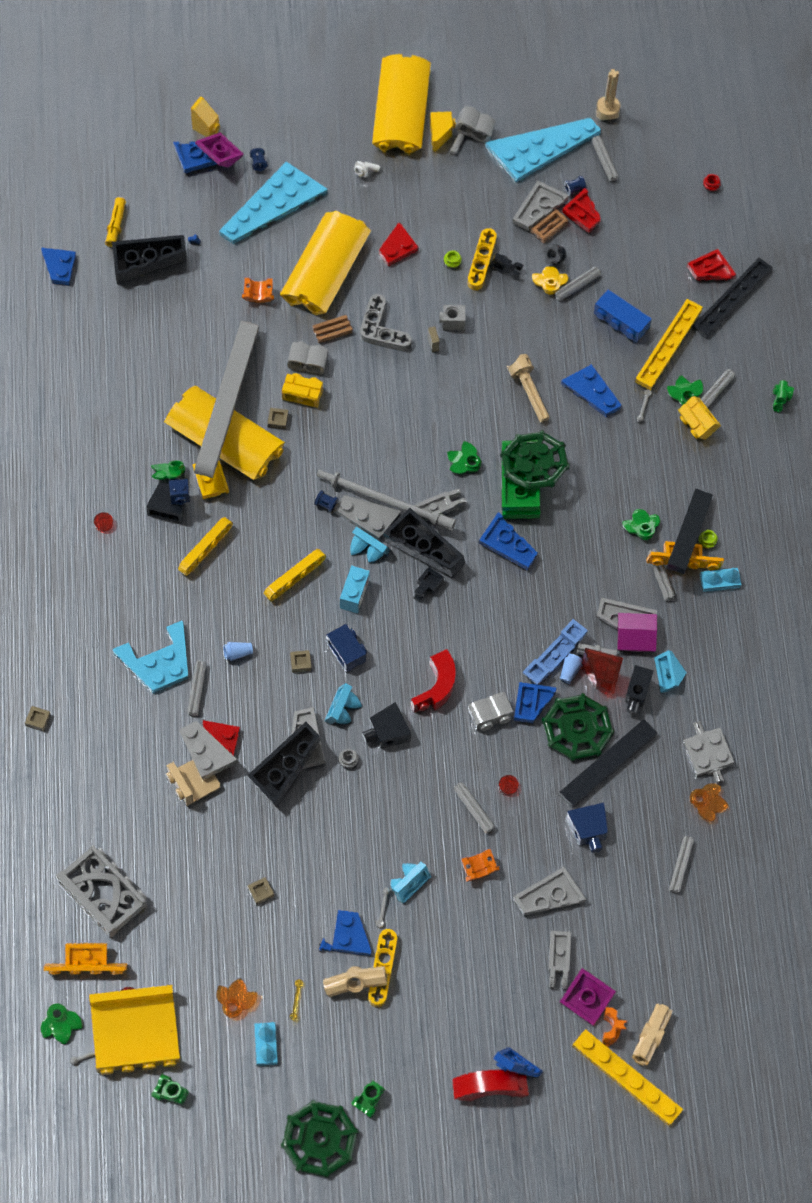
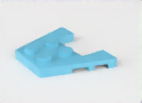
M183 621L166 627L173 643L172 645L137 659L129 642L113 649L114 655L152 693L189 679Z

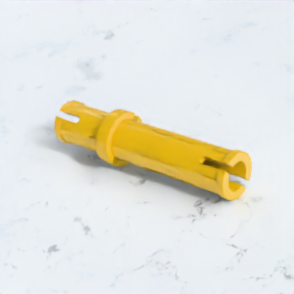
M122 197L115 198L110 224L107 226L108 233L105 245L108 247H112V242L117 241L118 235L121 233L120 225L126 200Z

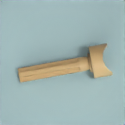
M611 69V72L608 73L605 96L597 102L596 116L599 120H611L619 116L620 102L615 98L619 72L615 71V69Z
M521 354L511 366L506 367L512 379L520 378L537 417L542 423L549 420V415L529 374L534 369L532 362L527 354Z

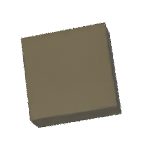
M435 326L428 328V341L432 352L439 351L440 343Z
M270 408L267 426L270 428L286 429L289 411L286 409Z
M309 650L290 652L292 673L311 671Z
M31 706L25 726L44 732L51 715L50 711Z
M266 877L247 885V889L256 905L274 897Z

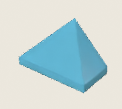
M668 650L654 657L661 693L678 687L687 672L673 652Z

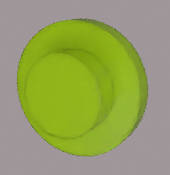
M451 250L445 254L444 264L447 267L456 268L461 264L462 258L457 251Z
M705 530L699 535V543L702 544V547L713 548L717 544V535L712 530Z

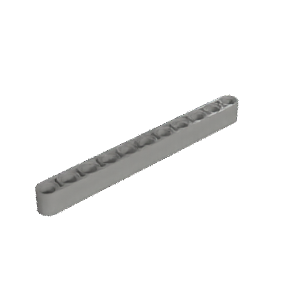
M241 320L197 458L195 474L210 478L214 476L259 330V325Z

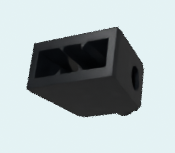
M159 483L146 506L147 516L182 524L185 504H171L169 484Z
M637 665L634 666L625 697V702L628 703L626 712L637 714L639 706H644L654 670Z
M396 702L370 717V729L362 732L365 743L376 739L380 748L411 741V732Z

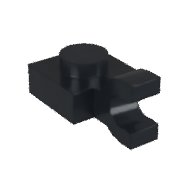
M499 253L495 254L489 264L491 268L503 274L507 272L515 279L520 274L515 269L521 271L524 265L521 263L511 264L512 260Z
M428 567L417 580V584L420 586L414 591V599L421 602L427 591L433 594L443 582L444 576Z

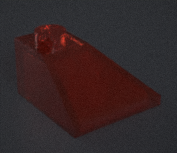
M585 648L582 661L583 666L581 668L595 689L604 694H614L623 658Z

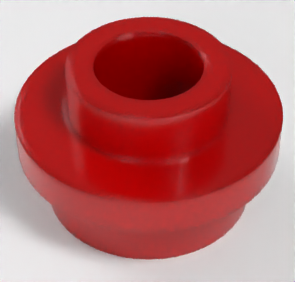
M709 174L704 178L703 186L707 190L715 191L720 188L721 181L716 174Z

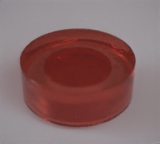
M98 513L94 518V526L100 532H107L113 527V518L109 513Z
M512 775L503 776L499 781V791L506 796L514 795L518 790V780Z

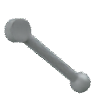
M645 390L644 392L645 399L640 415L637 417L638 422H643L644 420L643 415L647 401L652 394L650 390Z
M388 887L383 889L384 897L379 920L376 921L377 928L384 926L383 917L388 895L391 893Z
M95 1051L77 1058L72 1057L70 1063L76 1065L78 1061L95 1056Z

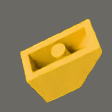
M200 96L191 107L192 129L208 137L219 131V116L207 101Z
M451 111L430 112L433 152L437 151L452 137V130L456 127L455 118H452Z

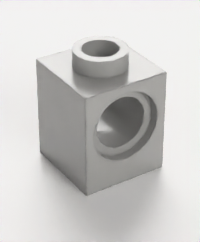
M443 305V312L439 313V323H443V330H465V305Z

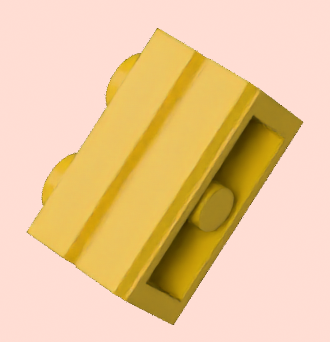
M297 373L287 374L282 388V400L317 408L323 392V382L315 377L309 379Z
M696 396L691 397L686 404L678 409V412L681 414V421L686 425L689 424L692 428L690 432L697 439L706 440L721 427V424L702 400Z

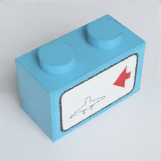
M351 565L340 596V609L354 613L359 612L369 584V570Z

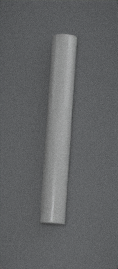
M458 133L450 150L451 155L456 156L465 137L464 134Z

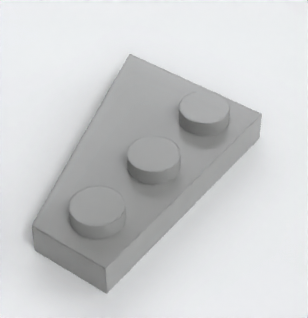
M537 181L513 218L512 223L530 230L569 199V195Z
M346 495L333 508L334 513L378 541L382 539L383 533L401 515L400 510Z
M601 598L597 618L618 630V613L657 614V610Z
M314 707L294 712L291 734L304 722H307L320 736ZM321 741L302 769L326 763Z
M197 721L179 729L202 780L239 763Z
M564 867L513 896L514 902L524 916L586 902V898Z

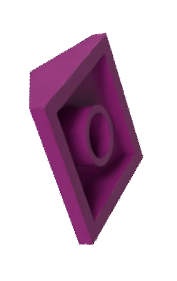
M221 133L195 142L199 148L220 166L230 167L244 155Z
M618 613L617 651L656 652L657 614Z
M581 968L560 1000V1003L594 1026L609 1005L616 991L584 968Z

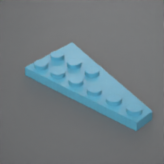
M591 118L486 142L485 147L517 183L601 133V129Z
M285 162L219 230V235L235 244L251 235V232L258 228L262 229L271 221H277L299 209V206L306 202L314 201V198L327 194L328 189L288 162Z

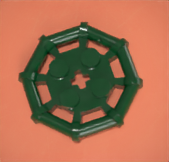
M544 430L522 435L516 434L512 442L500 453L505 479L513 481L523 487L525 491L554 487L555 483L570 467L565 451L566 444L546 434ZM538 440V443L526 445L525 443L526 441ZM543 441L549 443L554 447L549 449L546 444H543ZM519 445L520 448L518 450V453L513 454L512 452ZM559 454L560 462H554L553 456ZM532 459H538V460H539V461H537V464H534L533 462H530ZM510 461H516V468L511 469ZM556 469L555 473L549 476L550 470ZM518 474H520V475L524 474V475L526 476L527 480H524V479H522L521 477H519V476H517V475H518Z
M585 693L561 699L559 697L556 698L554 704L541 721L548 740L547 746L571 759L570 761L595 755L597 757L602 754L601 751L611 736H614L615 732L611 726L608 707L587 697ZM579 703V706L567 708L566 706ZM584 704H586L587 706L591 707L596 711H587L584 707ZM560 709L563 715L559 719L554 718ZM601 716L603 726L598 725L597 717ZM576 722L579 725H583L581 730L574 729ZM552 726L558 727L559 735L556 737L554 736ZM596 734H603L599 742L596 744V742L594 741ZM564 740L567 745H572V750L563 746L559 742ZM587 744L590 746V749L577 751V746Z
M311 1100L309 1104L295 1113L288 1114L283 1141L280 1143V1146L295 1166V1171L328 1178L330 1174L348 1162L351 1163L353 1161L352 1156L359 1130L355 1128L343 1110V1106ZM318 1111L332 1113L331 1118L319 1116ZM312 1112L313 1117L307 1122L302 1123L299 1120ZM338 1117L345 1126V1130L341 1131L337 1127L335 1121ZM294 1126L300 1128L298 1139H292ZM319 1133H322L323 1137L326 1138L321 1143H317V1140L313 1139ZM342 1137H348L345 1151L339 1148ZM299 1145L302 1153H304L301 1160L293 1149L294 1146ZM337 1153L340 1158L327 1166L326 1160ZM309 1158L322 1162V1167L306 1163Z

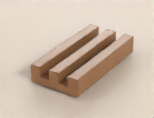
M556 209L531 229V233L535 234L537 239L540 238L542 243H545L565 227L569 220ZM556 216H558L557 219H555L553 222L549 223L552 219H554ZM547 223H549V224L547 225V227H545L542 231L539 232V230H540L542 227H544Z
M347 315L312 326L318 343L353 333Z

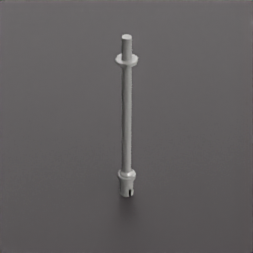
M322 470L317 472V477L330 481L333 488L340 485L405 511L411 508L419 516L429 519L434 526L439 525L453 531L456 525V519L444 516L439 511L431 513L340 478V472H336L334 475Z

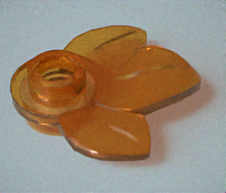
M706 784L702 789L693 790L689 796L690 803L697 808L698 814L707 821H715V813L722 812L728 808L727 802L718 795L721 786L718 784ZM696 797H701L703 801H697Z
M241 978L235 980L229 988L219 985L216 991L217 1000L223 1005L224 1014L230 1018H236L241 1015L243 1010L252 1008L258 996L255 991L247 992ZM235 1005L237 1009L235 1011L229 1010V1007Z

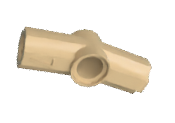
M353 966L345 973L323 979L327 996L332 997L348 991L357 993L363 988L387 985L385 966L366 969Z
M656 1004L648 1023L646 1022L639 1037L640 1041L633 1052L632 1058L636 1063L640 1065L649 1064L655 1049L658 1048L663 1038L664 1029L673 1012L669 1007L663 1004Z

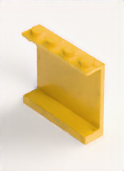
M172 985L89 994L97 1073L101 1072L102 1075L113 1074L115 1070L132 1072L134 1068L143 1067V1070H151L157 1065L173 1067L176 1063H180Z

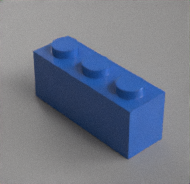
M607 290L595 303L594 314L599 319L609 323L612 328L621 331L628 339L638 342L650 329L652 318L610 290Z

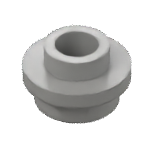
M345 749L339 754V763L345 768H352L358 763V754L352 749ZM351 757L352 760L348 762L345 758Z

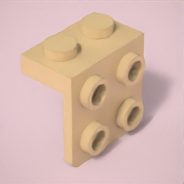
M193 760L178 768L174 762L167 765L168 773H166V777L170 784L175 785V792L180 800L183 799L186 806L220 789V783L215 775L202 780Z

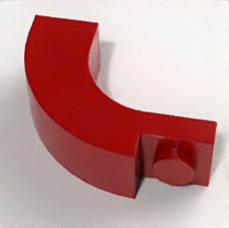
M448 649L430 657L429 665L436 675L437 682L430 690L411 699L410 707L414 713L417 711L422 712L428 709L430 705L436 711L452 695L456 669Z
M509 1070L478 1071L452 1079L454 1099L472 1101L490 1095L528 1096L527 1076Z

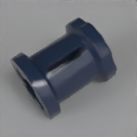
M254 148L249 152L253 160L252 168L254 171H263L268 167V163L264 158L265 150L263 148Z
M582 175L578 176L577 179L564 181V187L569 196L584 188L587 189Z
M321 490L315 499L314 505H320L332 513L339 498H333Z

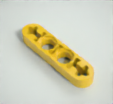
M491 228L484 229L480 234L468 275L467 285L472 290H480L484 285L497 236L496 232ZM487 236H491L489 243H486ZM481 249H486L489 251V253L487 255H482L479 251ZM483 264L485 268L479 270L475 267V265ZM476 275H478L477 283H473Z
M226 517L221 518L181 561L178 571L188 576L230 531L233 523Z
M320 549L314 550L270 584L263 594L269 601H274L321 565L326 559V555Z
M391 929L383 930L378 939L373 968L385 966L387 985L369 987L368 1001L375 1008L383 1006L387 999L397 945V934ZM387 935H390L392 939L389 942V949L385 948V939H383ZM381 954H388L390 961L382 963L379 961V956ZM377 987L381 988L380 997H382L378 1002L372 997L376 995Z

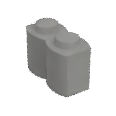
M465 106L459 114L455 129L479 142L486 143L491 138L496 120L488 114H481L473 107Z
M301 341L292 342L288 358V368L323 375L328 358V349L321 345L310 346Z
M505 692L494 694L468 705V711L476 730L482 729V731L491 729L494 724H506L513 718V710Z

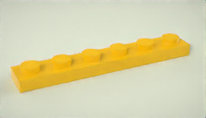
M686 299L635 378V383L649 390L653 388L703 309L702 306Z
M586 1029L573 1043L572 1047L669 1127L683 1111L678 1104Z

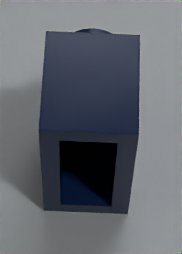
M347 624L326 634V643L345 672L366 662L367 650L362 643L359 644L355 631L352 628L349 629Z

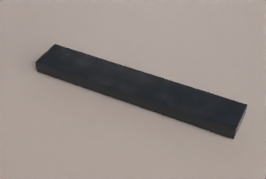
M759 257L696 321L692 329L707 339L768 276L773 267Z
M695 488L666 568L685 574L713 494Z
M643 719L559 792V795L573 808L652 740L658 732Z

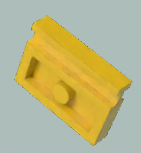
M218 460L213 478L195 474L202 499L219 496L225 492L229 493L220 460Z

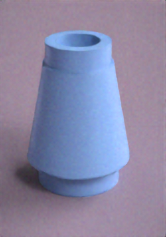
M228 642V644L223 645L224 657L226 660L230 659V661L253 654L252 644Z
M568 654V657H565L560 680L570 684L583 666V659L577 655Z

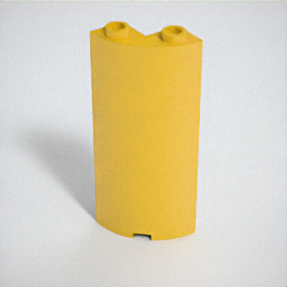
M394 54L382 58L372 144L384 152L397 146L404 152L411 154L422 148L431 62L415 55H411L410 58L402 57V54Z
M339 211L325 213L283 287L280 296L291 306L303 304L314 315L326 313L371 232L365 222L342 214Z
M195 385L182 395L183 398L179 403L176 402L173 405L164 423L202 446L216 398ZM234 410L219 458L255 480L265 476L268 471L267 465L269 461L278 459L282 455L285 442Z

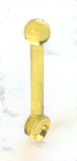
M301 979L295 981L296 991L293 1009L289 1015L291 1020L297 1019L296 1010L299 992L303 986Z

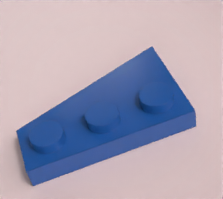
M173 142L184 174L217 164L195 142H189V144Z
M592 364L561 380L562 386L571 389L574 392L573 394L589 402L588 405L605 417L620 410L622 407Z
M499 512L479 539V544L527 571L538 554L523 537H520L514 531V527L510 523L508 524Z
M510 1047L498 1051L493 1058L497 1061L496 1065L504 1071L509 1070L537 1078L543 1072V1070Z

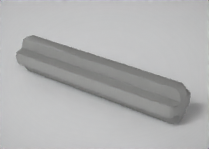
M600 136L592 138V144L610 181L617 180L618 173Z
M593 267L556 291L555 297L559 301L564 300L601 275V271L598 267Z
M727 369L701 398L707 408L734 378L735 373L730 369Z
M657 549L649 550V551H648V556H649V554H650L651 552H658V550H657ZM651 564L664 600L674 599L675 594L664 565L655 566Z
M196 661L188 705V715L197 716L199 712L206 670V662Z
M458 783L454 787L455 792L486 834L493 831V823L464 783Z
M683 837L669 887L671 892H680L694 839L691 837Z

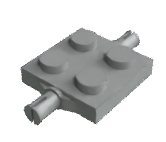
M695 722L693 726L697 734L683 740L697 777L713 774L716 784L723 783L724 779L720 771L734 765V760L721 728L704 731L701 722Z

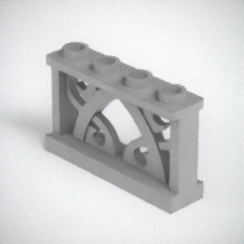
M92 845L89 850L64 871H60L56 875L57 883L111 939L119 929L147 907V897L141 890L136 891L134 889V884L127 876L123 877L119 873V867L113 861L110 863L106 859L107 855L101 848L97 849ZM89 860H96L100 866L93 868L91 864V873H87L85 870L86 863ZM81 868L82 875L69 879L72 874ZM92 881L113 883L112 902L107 899H97L93 902L89 900L93 894ZM85 882H87L89 885V890L87 892H82L81 887H86ZM120 885H121L126 891H122V892H121ZM126 897H131L135 901L134 906L130 909L119 907V903L121 905L129 904L125 902ZM101 904L110 906V908L105 906L104 911L99 910ZM117 911L124 914L115 923L111 924Z

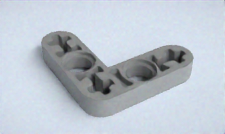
M381 294L371 296L360 328V338L367 343L401 351L408 350L411 347L412 340L408 333L380 326L386 306L385 297ZM377 301H380L376 310L375 303H377ZM370 315H375L378 317V319L376 321H370L368 317ZM368 326L371 327V333L365 335L368 331ZM388 334L391 338L389 340H382L381 336Z

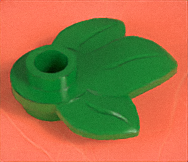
M680 375L676 380L675 386H667V391L671 398L679 400V403L683 406L688 401L685 398L690 399L693 396L698 397L702 394L703 383L701 380L690 383L685 377Z
M463 442L461 451L447 452L448 460L452 463L450 471L453 473L476 472L481 468L482 462L477 456V449L469 442Z
M177 460L171 461L168 464L151 465V468L157 471L151 475L156 480H163L165 478L175 479L186 471L184 463Z
M636 509L632 514V519L623 521L622 525L627 532L637 534L642 540H649L655 534V528L660 525V518L657 514L649 516L645 510Z
M55 1003L48 1008L47 1017L41 1023V1034L43 1038L53 1034L57 1041L66 1044L70 1038L71 1029H81L82 1021L76 1012L67 1011L64 1005ZM55 1010H60L61 1016L59 1018L53 1016Z

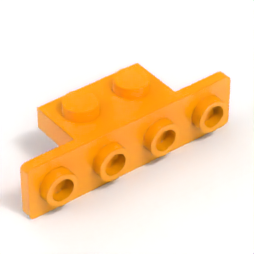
M665 541L663 544L664 553L651 552L646 559V563L655 566L667 565L675 542ZM695 544L687 567L691 569L706 568L710 571L718 570L723 565L724 558L703 556L702 544Z
M66 943L65 963H46L44 965V971H49V974H61V971H69V974H81L82 971H90V974H102V971H110L111 974H122L128 968V963H107V943Z

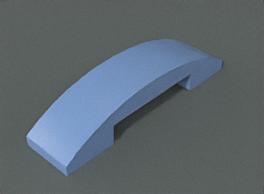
M572 619L561 631L560 636L538 659L533 660L523 671V674L536 685L540 684L562 664L565 657H568V654H571L588 630Z

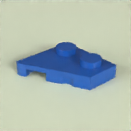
M42 247V256L44 257L51 282L53 284L70 286L76 260V251Z
M519 682L514 721L534 723L555 695L556 687Z
M338 910L332 951L371 956V948L357 912Z

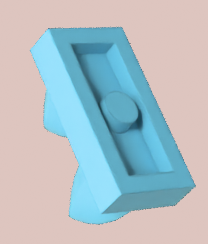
M357 526L352 532L355 535L350 546L351 555L360 553L370 544L367 551L368 562H374L384 554L388 555L391 550Z
M738 568L700 572L703 592L741 588Z
M345 683L338 688L324 720L331 725L334 722L347 724L352 721L349 713L343 707H362L358 697L351 692L352 686Z
M422 862L418 865L412 863L402 864L405 877L403 879H391V888L398 901L402 904L431 878L427 866Z
M275 1022L255 1023L257 1066L278 1065Z

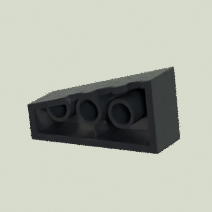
M184 235L112 242L117 284L187 261Z
M411 508L383 533L386 543L451 577L465 565L464 555Z
M304 722L247 775L276 808L321 741L320 736L307 722Z

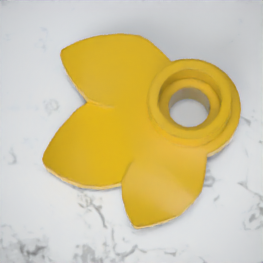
M547 266L541 274H532V280L535 285L541 286L546 294L553 295L560 289V286L567 283L568 275L559 274L557 268Z

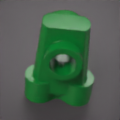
M780 380L779 384H775L772 395H776L773 402V410L775 412L783 410L782 404H785L786 401L790 402L794 392V387L788 386V382L785 380Z
M162 1074L152 1092V1097L160 1101L166 1099L184 1104L189 1090L180 1086L179 1083L173 1082L171 1077Z
M372 1080L371 1083L364 1087L362 1094L359 1097L356 1096L351 1104L372 1118L376 1112L374 1108L385 1088ZM373 1090L377 1091V1095L374 1098L370 1096Z

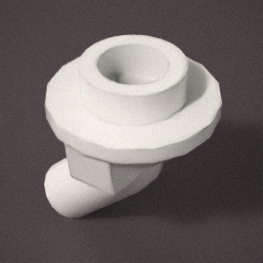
M357 161L354 170L358 176L365 178L368 175V170L378 172L380 166Z

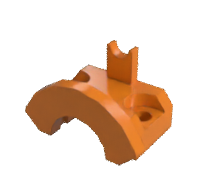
M245 278L242 299L255 303H265L274 300V295H272L273 279L268 278L266 281L259 282Z
M491 849L485 850L478 855L461 859L467 876L465 878L467 882L480 879L500 870L499 866L495 863Z
M606 1007L604 1020L610 1023L612 1030L604 1032L602 1043L609 1047L618 1040L621 1029L626 1030L624 1023H627V1021L619 1020L617 1018V1011L614 1008Z

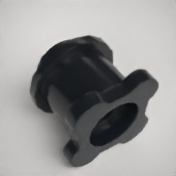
M554 244L552 247H545L543 249L547 264H552V262L562 263L566 259V250L562 246Z

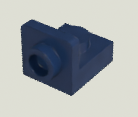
M188 479L170 480L171 504L182 505L190 502Z

